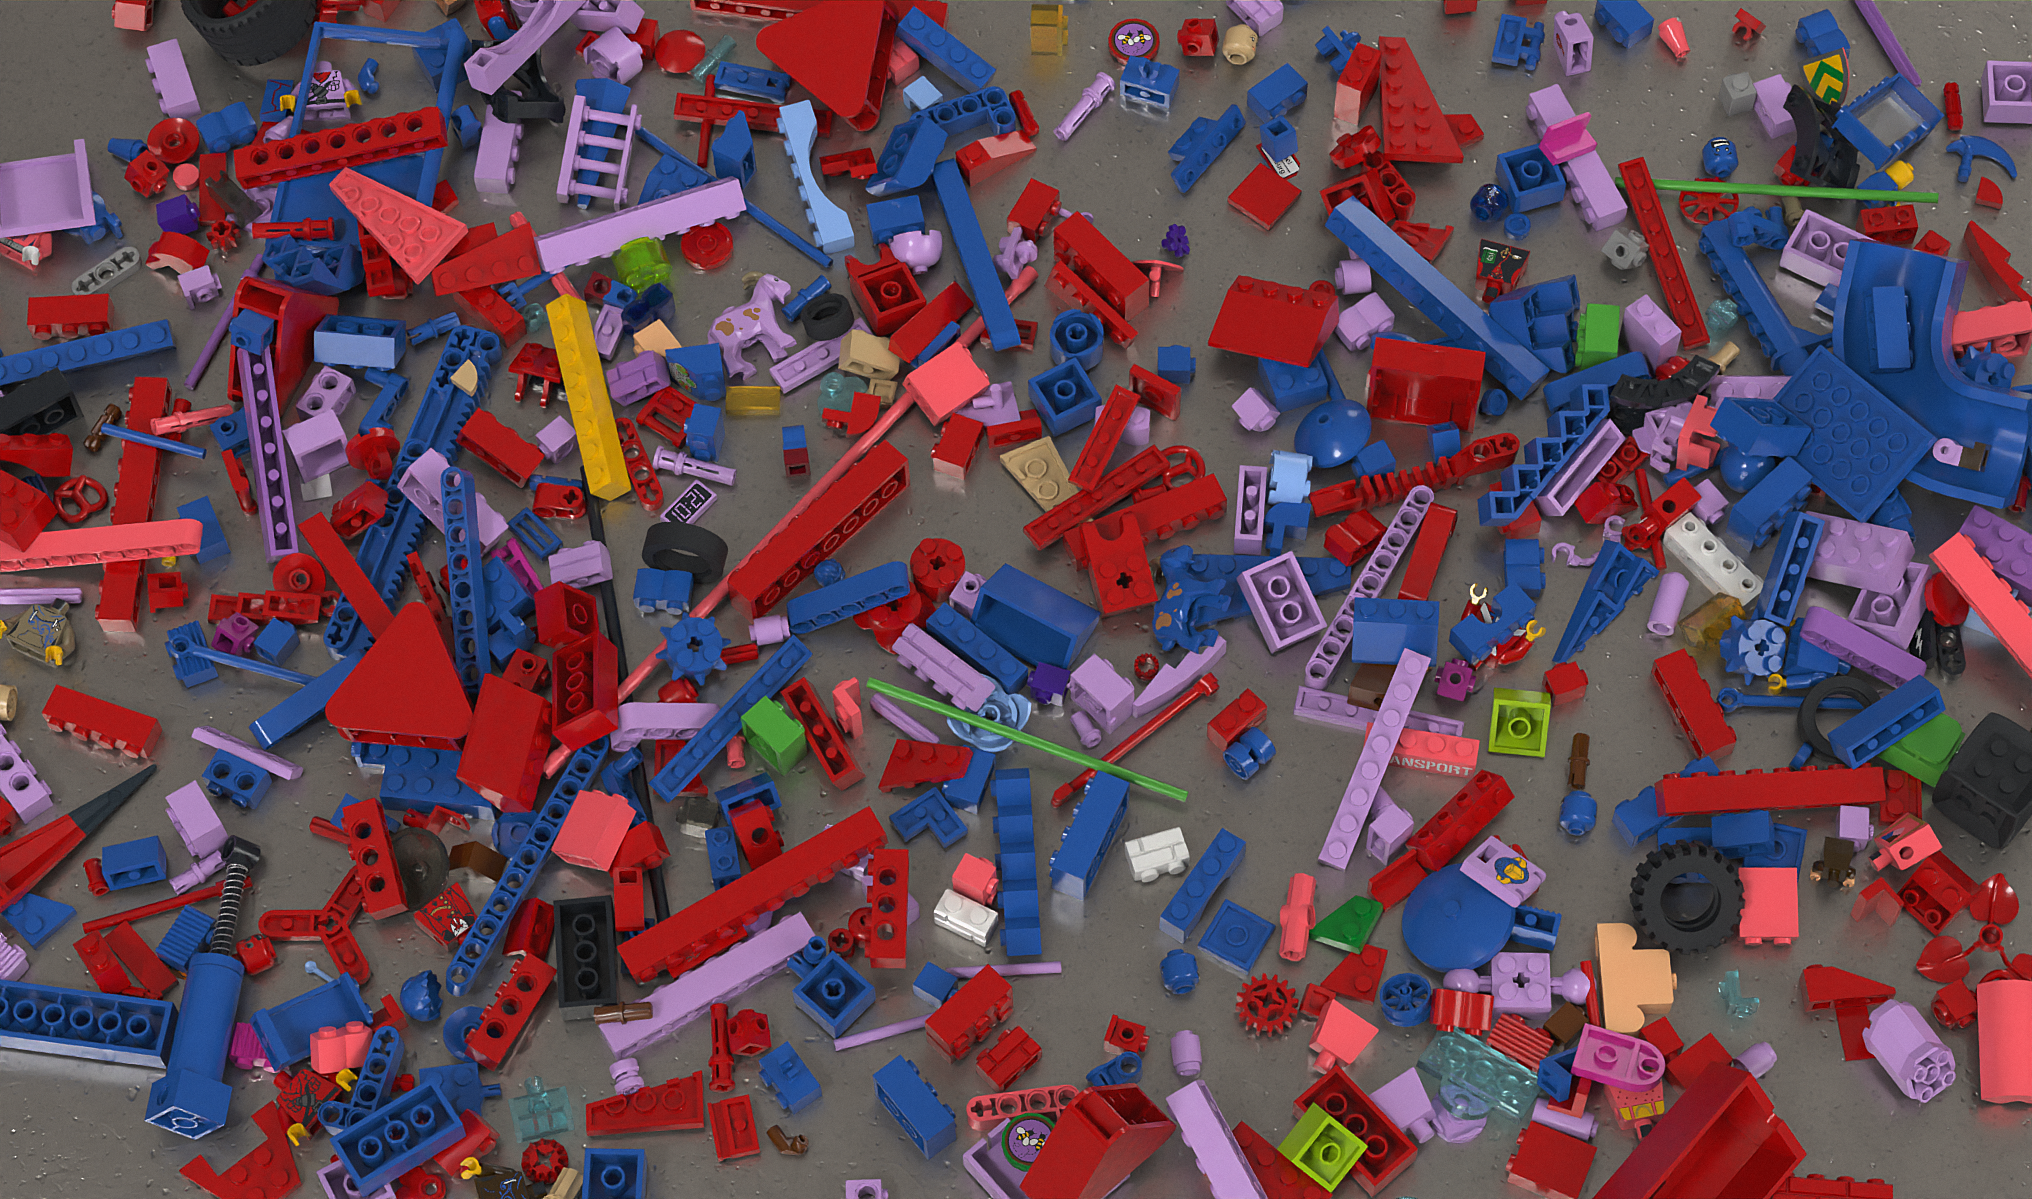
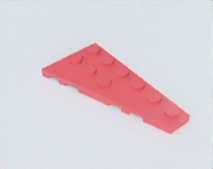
M347 167L329 184L332 193L417 285L469 232L466 224Z

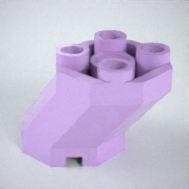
M1889 999L1872 1011L1869 1017L1872 1024L1869 1029L1865 1027L1862 1033L1866 1049L1877 1058L1905 1095L1911 1099H1918L1920 1102L1926 1103L1954 1082L1956 1078V1073L1954 1072L1956 1065L1952 1051L1941 1042L1914 1006L1906 1001L1899 1003L1897 1000Z

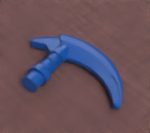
M1963 135L1960 136V140L1954 141L1946 147L1947 152L1957 151L1962 156L1961 165L1958 167V180L1960 182H1967L1971 175L1972 168L1970 166L1973 155L1989 157L2003 165L2012 178L2017 177L2016 167L2012 158L2001 146L1991 140L1979 136Z

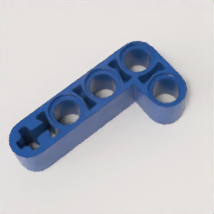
M997 86L988 87L912 114L909 119L911 121L927 116L948 133L947 137L987 123L994 136L1016 131L1014 110L1004 90Z
M1638 351L1631 352L1548 383L1544 386L1543 393L1550 414L1553 415L1558 411H1571L1569 393L1581 384H1607L1610 398V394L1622 374L1639 379H1653L1643 353Z
M383 1026L375 1032L351 1103L327 1101L318 1109V1119L328 1133L337 1135L386 1105L405 1049L404 1041L395 1028ZM386 1066L384 1072L374 1074L377 1067ZM377 1093L372 1101H364L368 1094ZM332 1114H340L336 1121L328 1122V1118Z

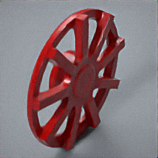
M1716 176L1715 178L1699 179L1698 177L1694 180L1706 182H1725L1720 180L1719 177ZM1681 191L1679 207L1684 216L1692 222L1707 225L1713 221V213L1717 210L1725 216L1720 220L1726 219L1735 213L1739 206L1738 194L1731 193L1733 199L1720 198L1727 193L1701 192L1700 194L1693 191ZM1685 195L1697 198L1696 200L1683 202ZM1719 204H1730L1734 207L1731 212H1728ZM1698 205V208L1691 215L1685 210L1686 207ZM1701 212L1707 213L1708 221L1698 220L1696 217Z

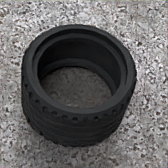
M180 0L185 17L218 56L230 64L246 67L270 62L292 49L309 29L317 8V0H258L245 11L226 18L221 10L229 0Z

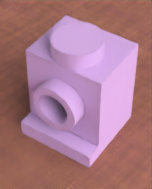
M208 265L178 275L190 310L195 309L194 304L207 302L213 297L219 296L217 290L222 288L217 273L211 275Z

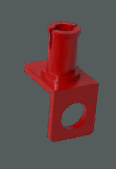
M439 805L435 806L430 816L409 808L406 812L411 817L406 814L403 817V824L405 826L420 831L418 838L424 848L428 850L435 842L445 823L469 831L471 828L463 815Z

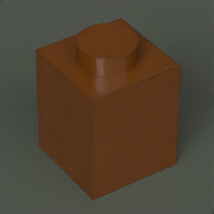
M1567 1001L1544 1023L1543 1029L1550 1033L1551 1039L1555 1040L1554 1046L1560 1052H1563L1582 1035L1585 1023L1588 1024L1589 1020L1581 1007L1573 1006Z

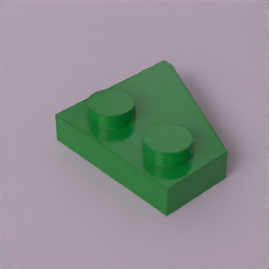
M1355 895L1317 923L1313 929L1309 930V938L1360 954L1383 912V905L1380 902Z

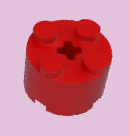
M923 539L915 548L910 558L911 581L916 586V589L925 594L932 602L947 601L966 571L962 548L947 539Z

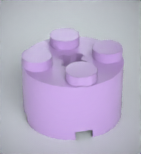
M615 26L592 42L583 52L586 64L591 63L594 71L591 73L595 78H608L622 85L637 75L643 67L640 56L643 51L640 45L635 41L631 42Z

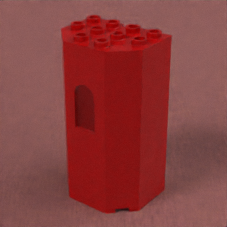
M1711 1061L1592 1199H1770L1807 1153L1785 1121L1772 1111L1775 1108L1751 1072Z

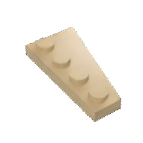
M1050 436L1000 455V462L1046 512L1078 493L1076 486L1068 482L1070 474Z

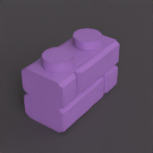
M647 350L639 353L637 358L629 362L622 361L617 363L614 369L606 372L612 398L621 405L627 406L670 386L671 383L665 359L655 351Z

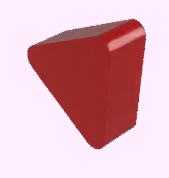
M827 0L763 28L757 35L756 46L778 69L787 74L851 128L859 132L869 131L877 124L880 116L899 20V10L891 0Z
M245 276L240 281L235 292L233 317H238L246 308L274 319L273 341L269 344L279 417H281L290 405L314 359V331L326 314L337 315L339 300L331 295L328 296L293 287L287 281ZM231 344L227 397L233 402H238L239 400L244 402L237 358L239 347Z
M411 602L402 608L326 704L325 714L328 721L337 728L340 736L350 742L379 745L390 744L463 752L475 709L439 623L425 604Z
M1136 1083L1088 1087L1077 1094L1066 1106L1019 1188L1029 1199H1101L1162 1146L1174 1133L1177 1125L1147 1097Z

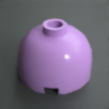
M929 230L930 235L921 234V231L895 235L893 239H889V247L894 257L900 262H905L908 269L912 270V274H924L928 272L927 268L935 265L942 255L943 242L940 231Z

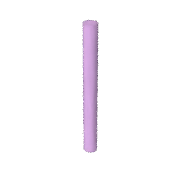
M1061 961L990 965L1000 976L1061 973ZM986 965L946 968V972L958 979L973 978Z
M933 1013L833 1040L835 1049L839 1051L925 1027V1021Z

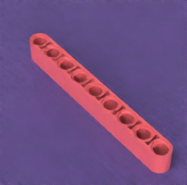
M177 519L41 532L24 553L0 540V572L193 555L200 551L203 524L195 519Z

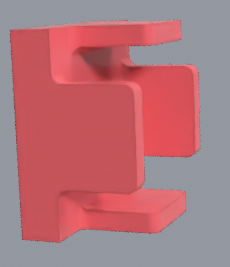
M1697 394L1681 429L1678 440L1677 469L1687 471L1689 464L1708 469L1715 462L1720 450V444L1702 438L1703 434L1715 437L1718 432L1710 426L1718 409L1707 405L1708 397Z

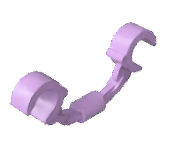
M1615 515L1607 518L1604 524L1603 536L1608 537L1610 541L1620 543L1622 532L1613 531L1609 526L1616 524L1624 527L1625 520ZM1558 543L1552 549L1551 560L1554 563L1556 553L1564 551L1568 554L1566 566L1569 564L1573 566H1590L1595 564L1600 551L1592 554L1591 558L1581 559L1574 554L1575 547L1573 545Z

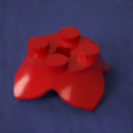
M910 581V593L908 595L853 615L854 622L858 627L864 630L871 629L879 645L893 655L897 653L892 650V646L899 637H902V632L909 623L926 629V620L936 611L932 601L916 589V586ZM897 606L898 611H891V607Z

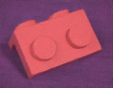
M854 677L849 681L844 680L840 682L832 691L838 726L844 733L849 732L852 738L856 739L863 734L861 710L858 708L861 705L859 681Z

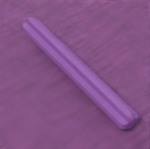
M1854 0L1898 73L1900 72L1914 87L1919 88L1922 83L1921 78L1873 0Z

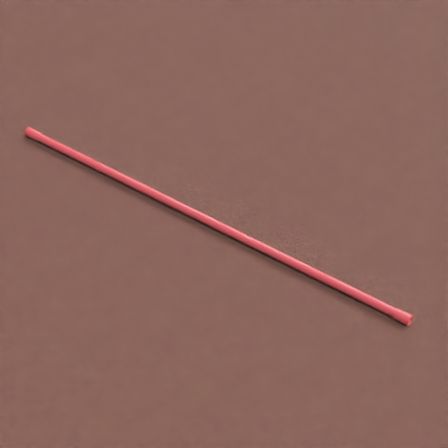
M1026 266L1021 271L1019 279H1014L1011 285L1004 291L1009 305L1039 277L1033 267ZM980 315L954 343L958 341L962 347L968 348L986 329L982 316ZM908 391L889 408L688 614L690 618L704 619L729 593L727 581L731 573L746 565L754 552L761 551L766 547L774 534L781 533L786 529L793 517L805 512L813 499L816 497L820 498L825 494L830 484L835 480H839L848 471L850 466L857 462L915 402ZM666 639L618 686V706L664 660L657 659L655 654L665 649ZM562 743L558 749L554 750L546 758L542 775L550 779L566 763L573 752Z

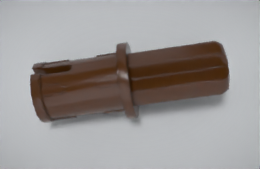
M1576 733L1573 736L1571 757L1568 758L1570 770L1567 787L1574 790H1579V786L1583 790L1586 786L1587 766L1590 765V760L1588 759L1590 737L1585 733Z
M623 1001L619 1005L594 1007L596 1025L621 1022L624 1025L627 1021L653 1018L651 1002L625 1004Z

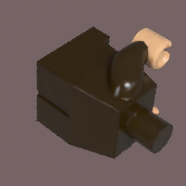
M1826 836L1821 851V860L1813 863L1810 869V879L1816 878V881L1821 880V878L1828 879L1827 885L1830 887H1838L1839 881L1843 882L1844 886L1849 884V887H1853L1856 869L1850 866L1853 856L1854 841Z

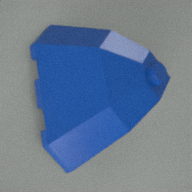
M287 234L268 240L262 256L264 263L293 287L328 296L346 291L362 283L365 275L363 258L351 242L311 254L305 246L300 247L293 237Z
M1575 274L1521 287L1498 296L1490 303L1489 316L1546 367L1560 373H1567L1575 366L1572 342H1576L1579 323L1574 321V312L1580 309V295Z

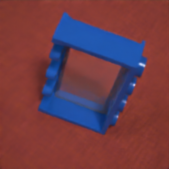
M1899 72L1892 78L1886 76L1877 87L1873 85L1863 97L1859 95L1849 106L1847 104L1843 106L1835 115L1838 119L1832 128L1836 127L1865 157L1874 163L1875 169L1878 171L1931 133L1945 115Z

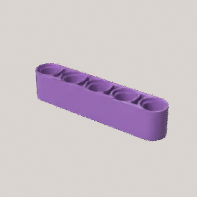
M1812 606L1808 608L1800 636L1809 643L1896 689L1919 674L1924 677L1927 664L1921 659L1822 607Z

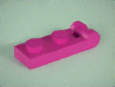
M514 537L507 540L506 545L501 549L496 548L490 552L492 558L498 556L511 566L533 597L535 592L545 588ZM513 554L514 557L507 561L506 558Z

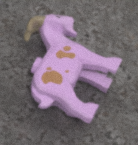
M750 271L741 279L742 283H745L743 286L744 290L755 286L750 302L737 308L731 306L725 309L721 316L715 318L708 331V344L719 343L722 352V362L729 378L739 373L741 378L745 380L757 373L755 366L743 360V348H747L760 341L767 348L774 363H778L788 357L784 348L797 344L791 335L784 333L778 326L772 301L778 299L782 304H785L784 298L791 293V286L774 275L759 271Z

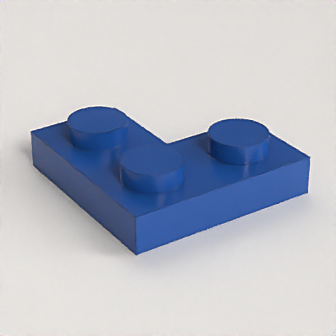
M936 786L889 816L890 823L905 842L928 827L944 848L968 834L967 827Z

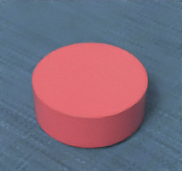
M186 163L175 168L173 180L177 188L188 191L198 186L199 171L194 165Z

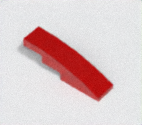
M357 220L369 297L395 293L394 273L390 254Z
M1971 220L1963 237L1974 261L1987 281L2005 303L2010 301H2028L2032 311V296L2021 288L2024 277L2008 264L2011 253Z
M266 590L265 595L239 592L238 597L211 594L208 624H219L223 618L228 619L236 612L248 618L257 626H267L273 618L280 622L288 621L292 625L318 623L322 597L321 595Z

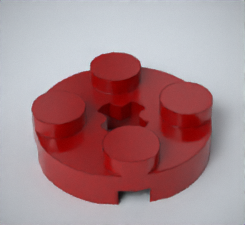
M1367 125L1353 135L1346 133L1339 137L1336 141L1338 145L1329 153V156L1336 167L1338 165L1340 169L1348 168L1365 160L1363 154L1367 151L1373 154L1379 148L1381 139L1372 125Z

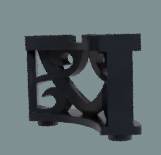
M472 39V56L480 48L493 47L506 40ZM540 47L512 74L529 89V94L525 99L505 89L503 84L492 95L480 91L485 104L491 105L493 108L492 114L502 122L517 123V118H548L555 123H563V117L566 112L564 98L557 95L551 89L545 78L541 64Z
M1796 84L1792 86L1783 105V108L1793 118L1797 132L1796 151L1790 172L1822 187L1854 189L1860 170V165L1857 164L1859 150L1836 127L1832 128L1838 119L1835 115L1843 105L1833 100L1829 105L1810 97L1802 87ZM1820 124L1829 131L1834 139V146L1829 151L1820 137ZM1822 164L1818 176L1811 175L1812 170ZM1826 174L1831 178L1830 182L1823 180Z
M1695 354L1688 365L1671 375V378L1657 381V379H1639L1622 374L1610 394V411L1606 419H1611L1620 432L1632 434L1633 430L1644 427L1645 413L1669 406L1676 407L1677 404L1689 401L1693 405L1697 394L1708 397V404L1711 400V394L1708 393L1710 383L1719 372L1720 365Z

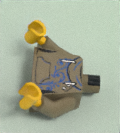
M56 598L49 609L33 604L29 609L9 619L0 620V640L3 634H6L5 637L11 648L57 668L58 665H62V659L75 650V632L68 618L65 617L70 608L69 604L62 599Z

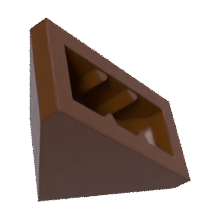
M477 841L452 846L444 872L448 875L497 885L503 876L507 857Z

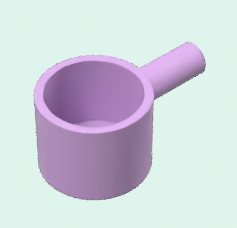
M1348 248L1350 260L1339 261V268H1335L1337 289H1342L1343 295L1371 292L1369 265L1353 250Z

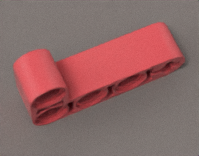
M1058 1085L977 1096L972 1098L967 1104V1121L970 1127L977 1131L994 1129L1006 1118H1009L1011 1121L1016 1116L1025 1113H1038L1057 1123L1066 1106L1060 1103V1100L1063 1098L1073 1099L1079 1094V1091L1072 1085ZM1040 1101L1046 1106L1041 1110H1035L1031 1107V1104ZM1012 1105L1016 1108V1111L1006 1114L1002 1111V1108ZM996 1107L995 1116H993L992 1108ZM982 1110L983 1116L978 1117L976 1111Z

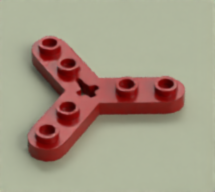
M357 865L349 870L322 910H270L259 918L258 927L264 938L269 936L271 941L322 940L340 974L348 972L351 978L356 979L359 986L365 984L370 978L371 970L369 964L348 927L362 907L361 897H365L363 888L358 886L355 879L354 871L358 870ZM333 919L335 924L338 925L333 926L331 931H328L326 926H321L328 924L329 920Z

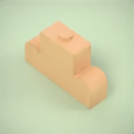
M1599 923L1595 928L1594 942L1602 1028L1638 1038L1640 1029L1644 1025V1014H1668L1674 1001L1673 990L1677 989V977L1675 972H1671L1669 951L1664 949L1634 950L1637 934L1632 926L1625 923Z

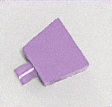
M1414 1067L1368 1096L1405 1136L1413 1132L1419 1143H1424L1434 1136V1132L1428 1122L1434 1119L1436 1114Z

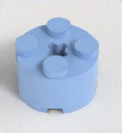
M1273 450L1269 464H1274V466L1270 467L1266 478V504L1276 505L1281 502L1305 503V498L1308 497L1310 491V480H1307V474L1311 471L1312 456Z

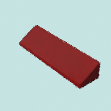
M953 281L891 336L888 350L910 364L951 321L956 323L973 308V302L960 285Z

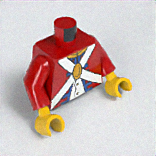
M1478 583L1473 584L1470 588L1472 599L1468 600L1461 616V621L1472 613L1483 623L1491 624L1497 622L1499 618L1491 610V605L1485 601L1482 605L1479 603L1480 599H1484L1488 595V588L1485 587L1482 596H1477L1475 588ZM1530 621L1526 629L1520 627L1514 632L1513 637L1503 645L1499 643L1492 648L1493 650L1487 658L1482 661L1478 659L1473 664L1469 663L1467 668L1476 671L1484 663L1491 669H1496L1500 665H1508L1522 660L1534 645L1535 637L1540 638L1544 636L1546 628L1541 627L1539 632L1535 634L1533 627L1538 621Z

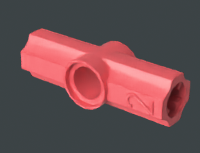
M1295 873L1293 877H1290L1287 903L1282 905L1280 910L1282 936L1279 954L1282 958L1289 959L1290 961H1301L1306 956L1309 930L1314 928L1316 921L1313 906L1316 880L1313 876L1306 875L1305 873Z

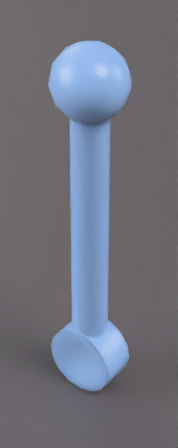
M314 961L306 962L305 971L307 973H315L328 982L335 980L318 969Z

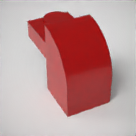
M162 232L159 241L154 242L148 250L149 256L145 264L153 270L170 266L180 274L203 267L210 250L186 235L176 232Z
M854 391L851 412L824 408L822 422L827 423L826 427L842 430L843 426L848 427L846 438L863 436L877 421L881 396Z

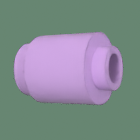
M778 614L753 619L754 624L749 625L751 642L757 641L758 646L784 642V639L790 638L787 616L780 617Z
M1190 1030L1175 1033V1037L1170 1039L1173 1067L1177 1069V1074L1187 1076L1199 1073L1200 1066L1202 1065L1199 1036L1194 1035Z
M1766 1042L1755 1043L1734 1058L1733 1065L1734 1068L1751 1072L1754 1078L1758 1079L1774 1066L1777 1056Z

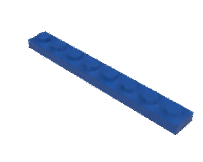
M793 634L648 784L667 803L671 802L742 728L741 716L765 695L770 699L813 653Z

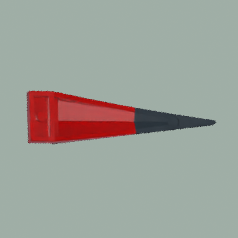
M156 764L147 767L70 813L1 847L0 913L11 904L15 905L157 769Z

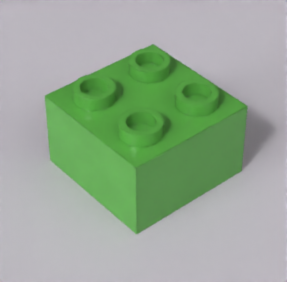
M1587 303L1585 313H1580L1579 327H1577L1576 334L1578 350H1576L1575 366H1580L1579 372L1617 357L1620 306Z
M765 695L741 716L743 733L746 742L782 776H785L808 755L807 740L804 733L805 728L797 719L791 720L785 714L784 707L778 701L774 700L772 702Z

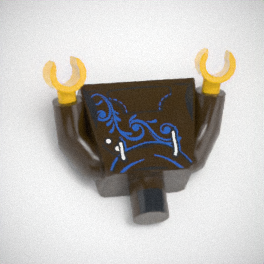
M467 1157L460 1163L461 1166L465 1165L470 1169L461 1173L463 1179H469L474 1174L478 1177L474 1179L479 1199H543L547 1196L543 1180L526 1185L520 1171L495 1164L479 1163L473 1157Z

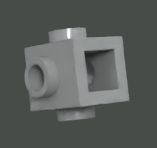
M1624 227L1614 230L1601 251L1611 258V263L1621 270L1639 267L1647 257L1645 253L1650 246L1644 242V237L1634 230L1630 231Z

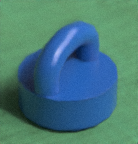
M1488 389L1482 396L1479 410L1487 415H1502L1507 408V395L1501 389Z

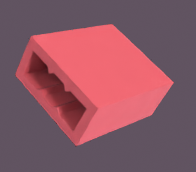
M957 341L908 374L902 385L935 427L953 413L971 403L972 399L984 394L990 383L986 372L982 368H978L973 362L970 351L966 347H962Z
M595 789L592 792L579 790L551 851L567 863L608 872L637 811L627 804L628 800L619 794L607 796L605 793Z
M1738 868L1737 873L1745 891L1742 893L1745 899V909L1740 910L1742 919L1740 924L1737 925V941H1745V945L1752 946L1762 945V941H1774V945L1778 946L1791 945V941H1796L1799 937L1797 868Z

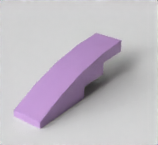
M1218 635L1214 647L1208 646L1201 655L1190 651L1176 669L1166 663L1133 703L1132 715L1139 718L1185 692L1202 678L1226 653V640Z

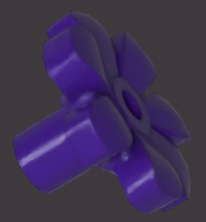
M1170 225L1168 227L1169 231L1166 232V239H1163L1161 242L1162 247L1168 249L1169 252L1174 251L1176 258L1188 255L1190 248L1186 244H1189L1188 236H1184L1186 228L1183 225Z

